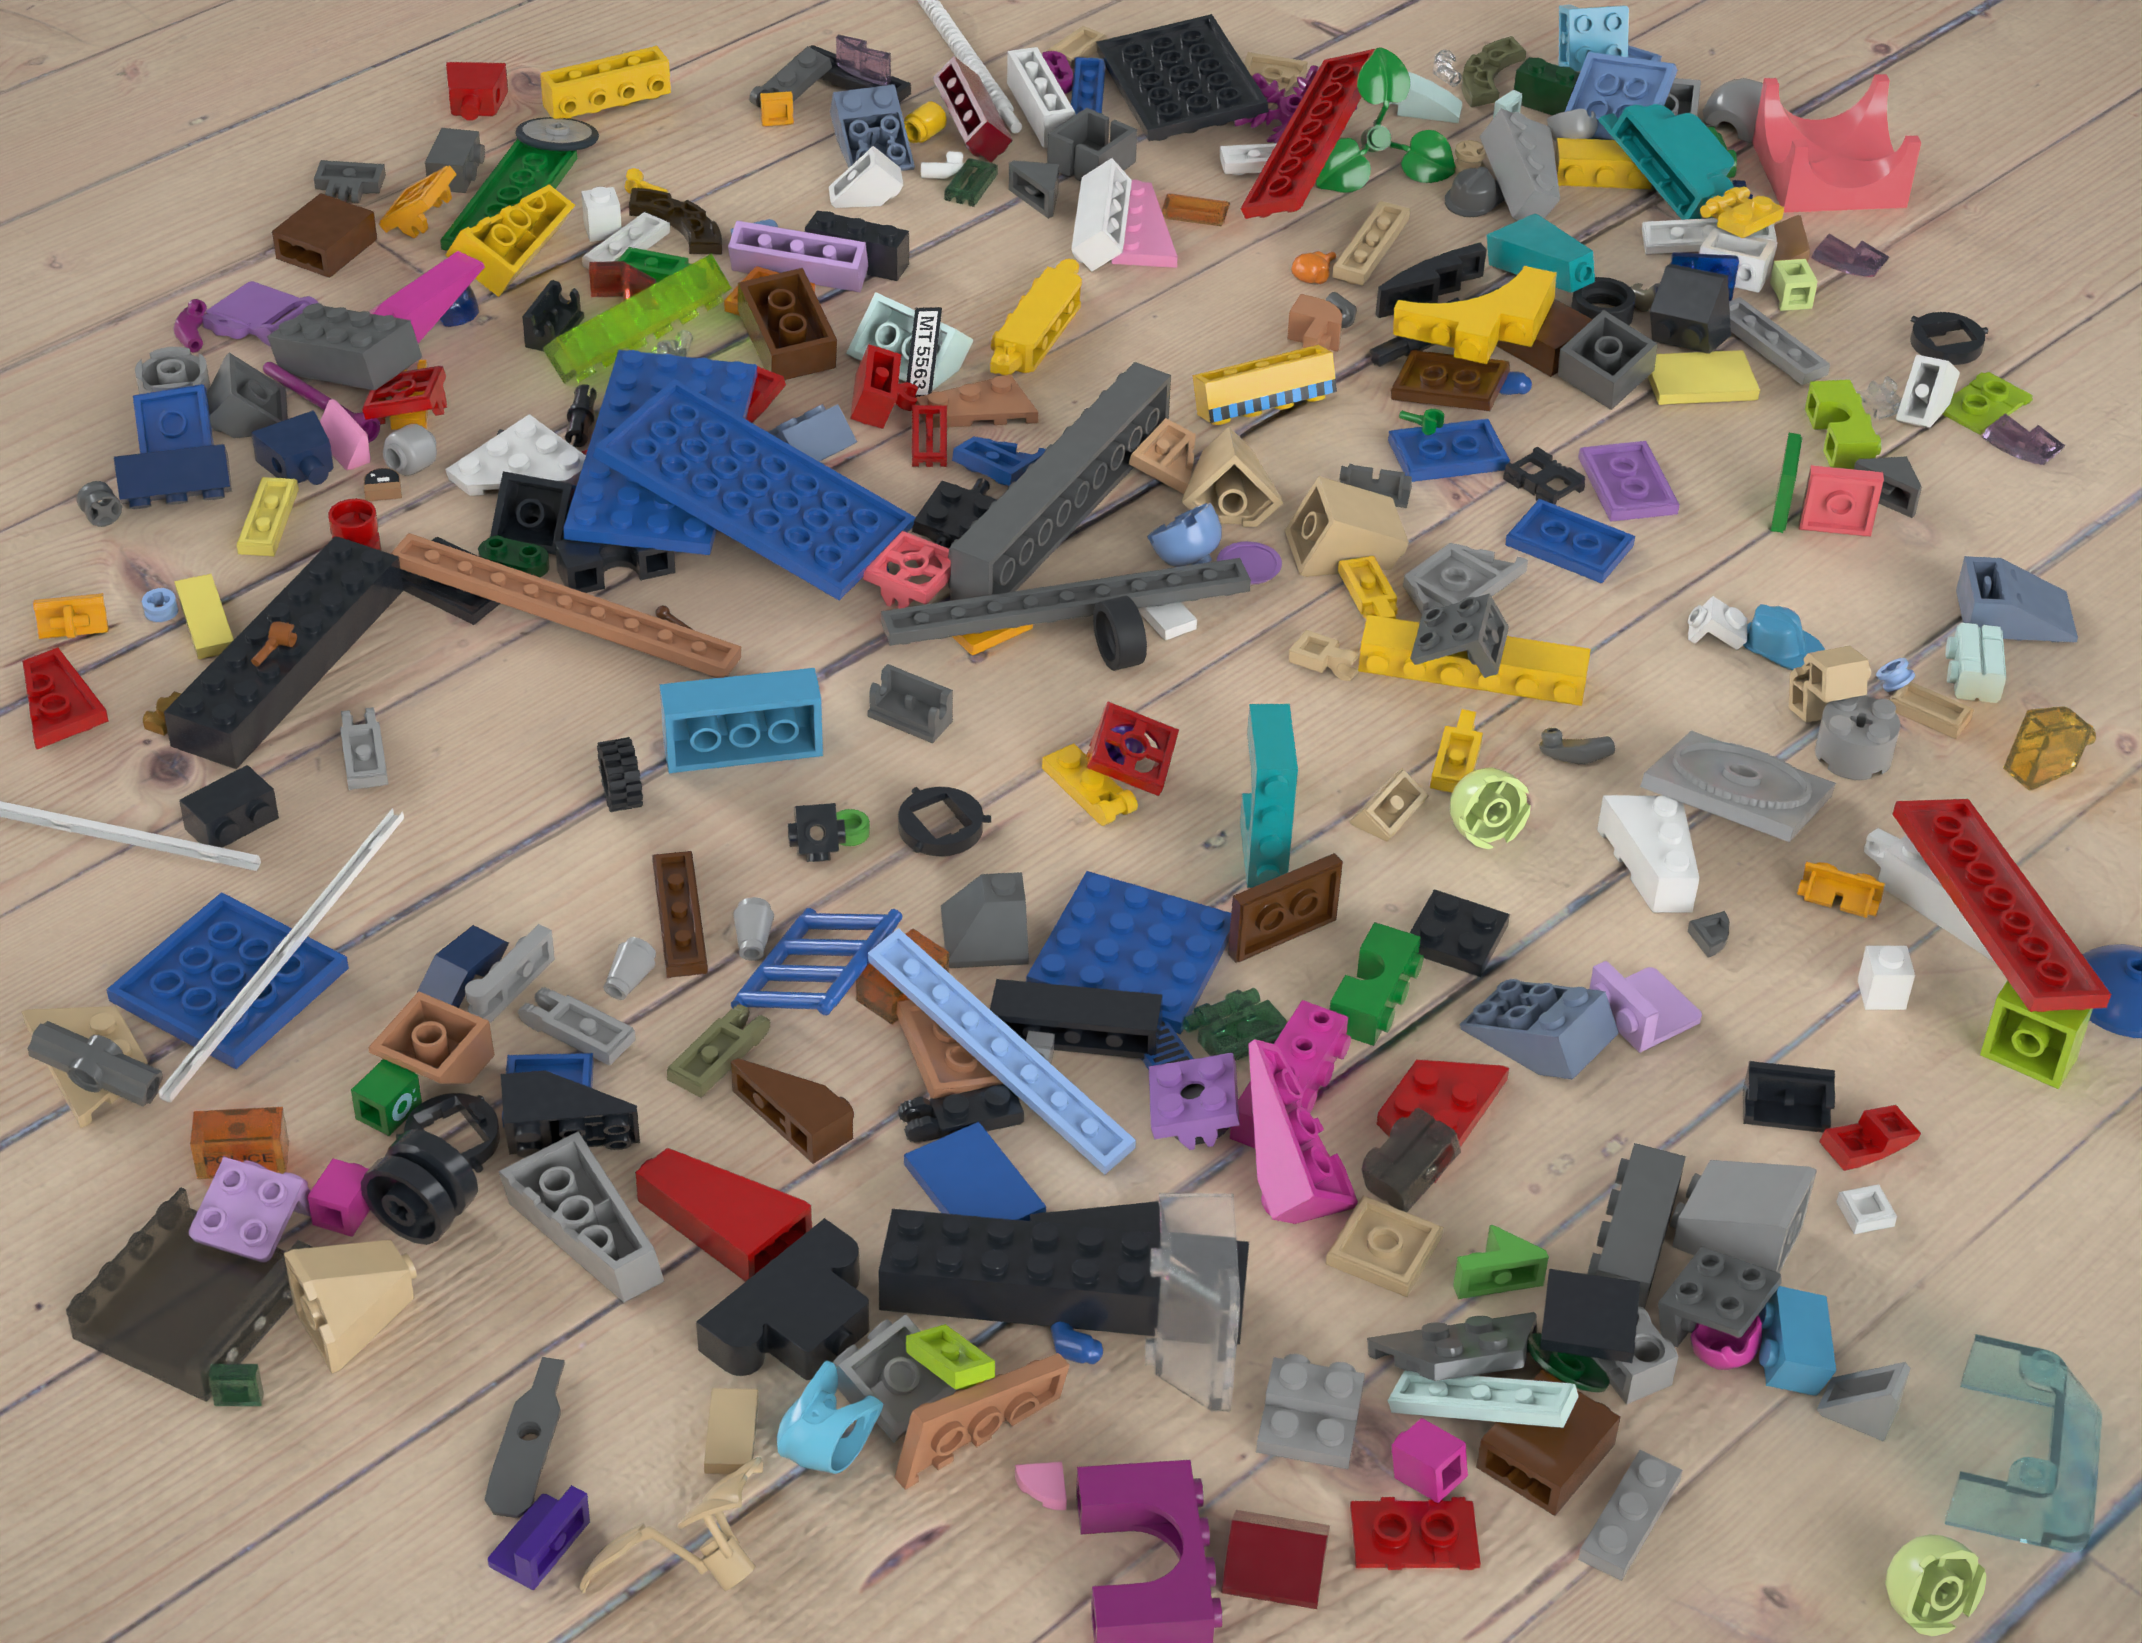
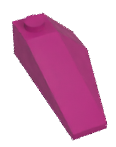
M457 251L369 312L370 314L392 315L395 318L410 320L419 343L485 266L483 262Z
M1256 1039L1248 1043L1257 1180L1263 1194L1261 1201L1265 1211L1271 1216L1272 1220L1297 1224L1354 1209L1358 1204V1200L1345 1166L1337 1153L1330 1157L1318 1133L1322 1132L1324 1128L1318 1117L1313 1119L1312 1115L1300 1103L1299 1100L1303 1097V1090L1279 1046Z

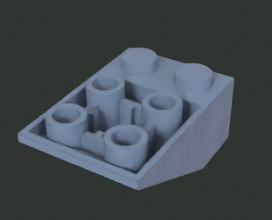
M895 85L833 92L830 115L836 140L848 168L874 146L898 165L901 171L915 169Z
M1964 556L1956 588L1963 623L1978 624L1980 628L1983 625L2001 627L2003 639L2077 642L2078 636L2065 590L2002 558Z
M1509 979L1500 983L1497 989L1484 1002L1477 1005L1473 1012L1459 1024L1464 1032L1536 1074L1571 1080L1619 1034L1605 991L1591 990L1584 987L1557 986L1551 983L1522 982L1518 979Z

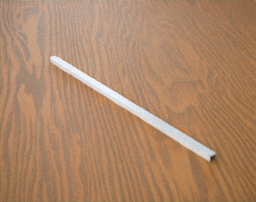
M0 801V817L254 871H257L261 863L259 855Z
M392 808L368 836L361 847L159 1089V1097L167 1102L173 1101L403 821V811L400 815H394Z

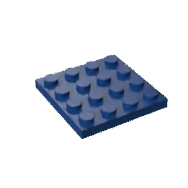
M1086 871L1027 974L1026 982L1163 995L1162 1020L1169 1022L1174 1031L1181 1034L1229 943L1231 913Z
M221 892L107 988L108 999L113 1004L195 1047L292 928ZM307 936L210 1056L237 1069L349 969L347 956Z

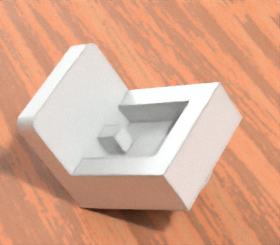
M1714 596L1703 606L1695 607L1689 615L1688 640L1694 644L1707 632L1736 650L1747 642V617L1737 608L1729 607Z

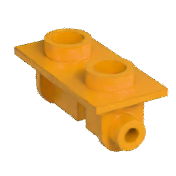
M1806 861L1803 880L1801 879L1797 895L1804 896V901L1832 908L1835 895L1841 896L1843 899L1840 911L1867 918L1868 915L1876 917L1882 901L1885 883L1878 882L1876 878L1868 874L1857 873L1853 875L1839 871L1829 863L1818 862L1814 864Z

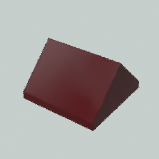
M1236 1510L1231 1521L1221 1593L1317 1609L1330 1525Z

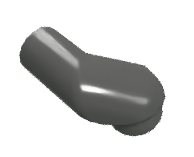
M1337 292L1330 293L1326 301L1331 302L1341 311L1342 328L1350 327L1355 321L1357 314L1356 306Z

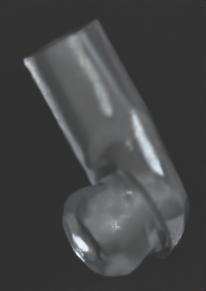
M1441 50L1435 55L1433 73L1452 87H1455L1462 79L1461 73L1453 69L1452 61L1456 62V57L1450 50Z
M686 330L679 331L675 340L658 342L656 346L651 348L650 353L686 357L693 342V335Z

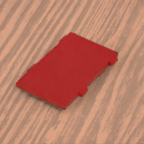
M1381 1497L1380 1501H1350L1356 1568H1387V1570H1402V1568H1459V1570H1474V1568H1480L1481 1562L1473 1501H1466L1465 1497H1451V1501H1443L1442 1499L1439 1503L1432 1499H1428V1501H1395V1497Z

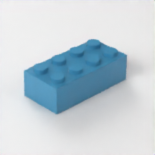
M815 668L659 684L663 743L669 773L823 756L822 701Z

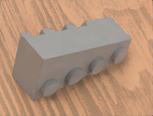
M1501 108L1480 135V139L1512 218L1520 220L1529 215L1538 214L1545 219L1560 200L1551 127L1530 120L1519 112L1512 113Z
M579 1132L498 1171L509 1204L620 1300L626 1302L664 1282L654 1247Z

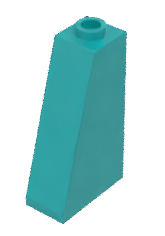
M1538 214L1529 215L1486 235L1490 266L1517 275L1524 266L1556 272L1555 288L1570 293L1595 282L1593 250Z

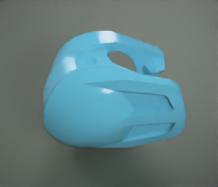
M826 1360L809 1382L801 1397L784 1414L777 1433L778 1453L781 1457L788 1458L801 1467L838 1474L845 1470L862 1450L875 1422L882 1412L883 1402L874 1396H867L860 1402L836 1409L837 1400L834 1395L838 1387V1373L835 1364ZM857 1420L851 1434L846 1438H841L845 1430Z

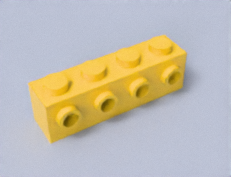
M658 46L540 73L543 107L554 119H571L573 116L598 113L602 109L627 106L632 102L656 99L661 95L671 93L669 60Z

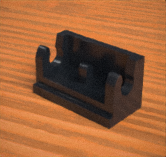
M551 280L522 316L526 348L552 354L558 353L585 318L584 312L581 311L580 295L575 288L570 292L571 300H566L561 294L562 287L560 282Z
M1749 1061L1743 1086V1124L1824 1133L1825 1129L1831 1128V1109L1835 1108V1070Z

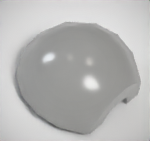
M1740 78L1728 81L1715 89L1703 109V117L1706 124L1717 127L1722 121L1730 122L1737 129L1739 139L1752 143L1763 83Z

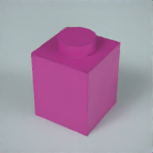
M333 1158L307 1196L312 1225L353 1237L370 1211L363 1198L361 1181L369 1169L357 1163H348Z
M1423 1418L1418 1420L1407 1431L1401 1432L1394 1443L1391 1444L1394 1478L1437 1503L1468 1476L1466 1442Z

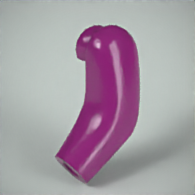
M192 299L188 302V307L177 316L173 328L176 338L185 348H189L192 353L198 352L203 346V341L197 329L203 323L202 316L206 314L207 306L199 299Z

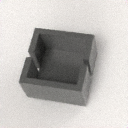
M1085 108L1048 133L1047 163L1059 164V172L1069 177L1075 175V179L1081 181L1084 175L1111 158L1124 171L1136 162L1137 129L1114 119L1110 126V143L1108 144L1109 117L1092 109Z

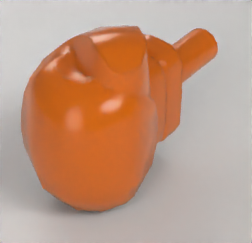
M1319 251L1301 254L1293 261L1291 272L1297 279L1306 283L1323 284L1329 277L1330 261L1336 259V254L1330 252L1325 255Z

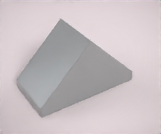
M1906 1362L1832 1377L1818 1405L1817 1411L1822 1417L1884 1441L1899 1409L1910 1367Z

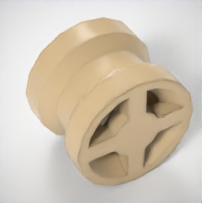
M1465 140L1456 145V175L1465 169L1485 167L1483 160L1487 154L1481 142Z

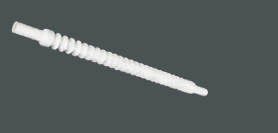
M917 0L957 59L980 76L1001 119L1004 120L1011 132H1020L1022 124L1013 113V105L995 82L939 0Z

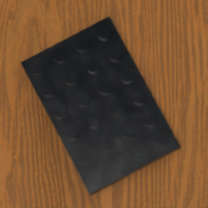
M1212 14L1096 42L1097 53L1101 59H1104L1105 67L1148 141H1162L1170 136L1194 133L1199 129L1211 126H1223L1231 121L1243 118L1251 119L1269 112L1267 99Z

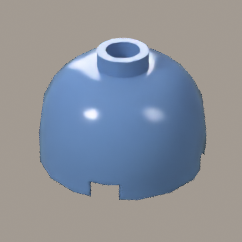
M1205 503L1178 515L1167 526L1165 524L1159 526L1147 538L1158 556L1171 566L1181 567L1208 563L1212 561L1210 553L1219 546L1221 541L1222 526L1212 504Z

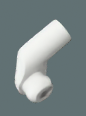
M949 151L946 155L947 163L921 162V178L947 179L962 171L965 163H962L963 153Z

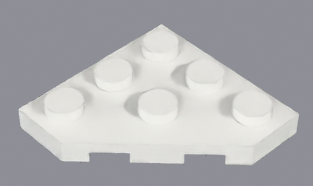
M529 414L445 470L448 479L469 496L484 495L485 490L499 489L503 471L572 483L577 486L586 455Z

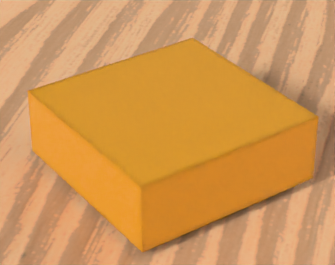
M792 91L760 94L762 126L794 124Z

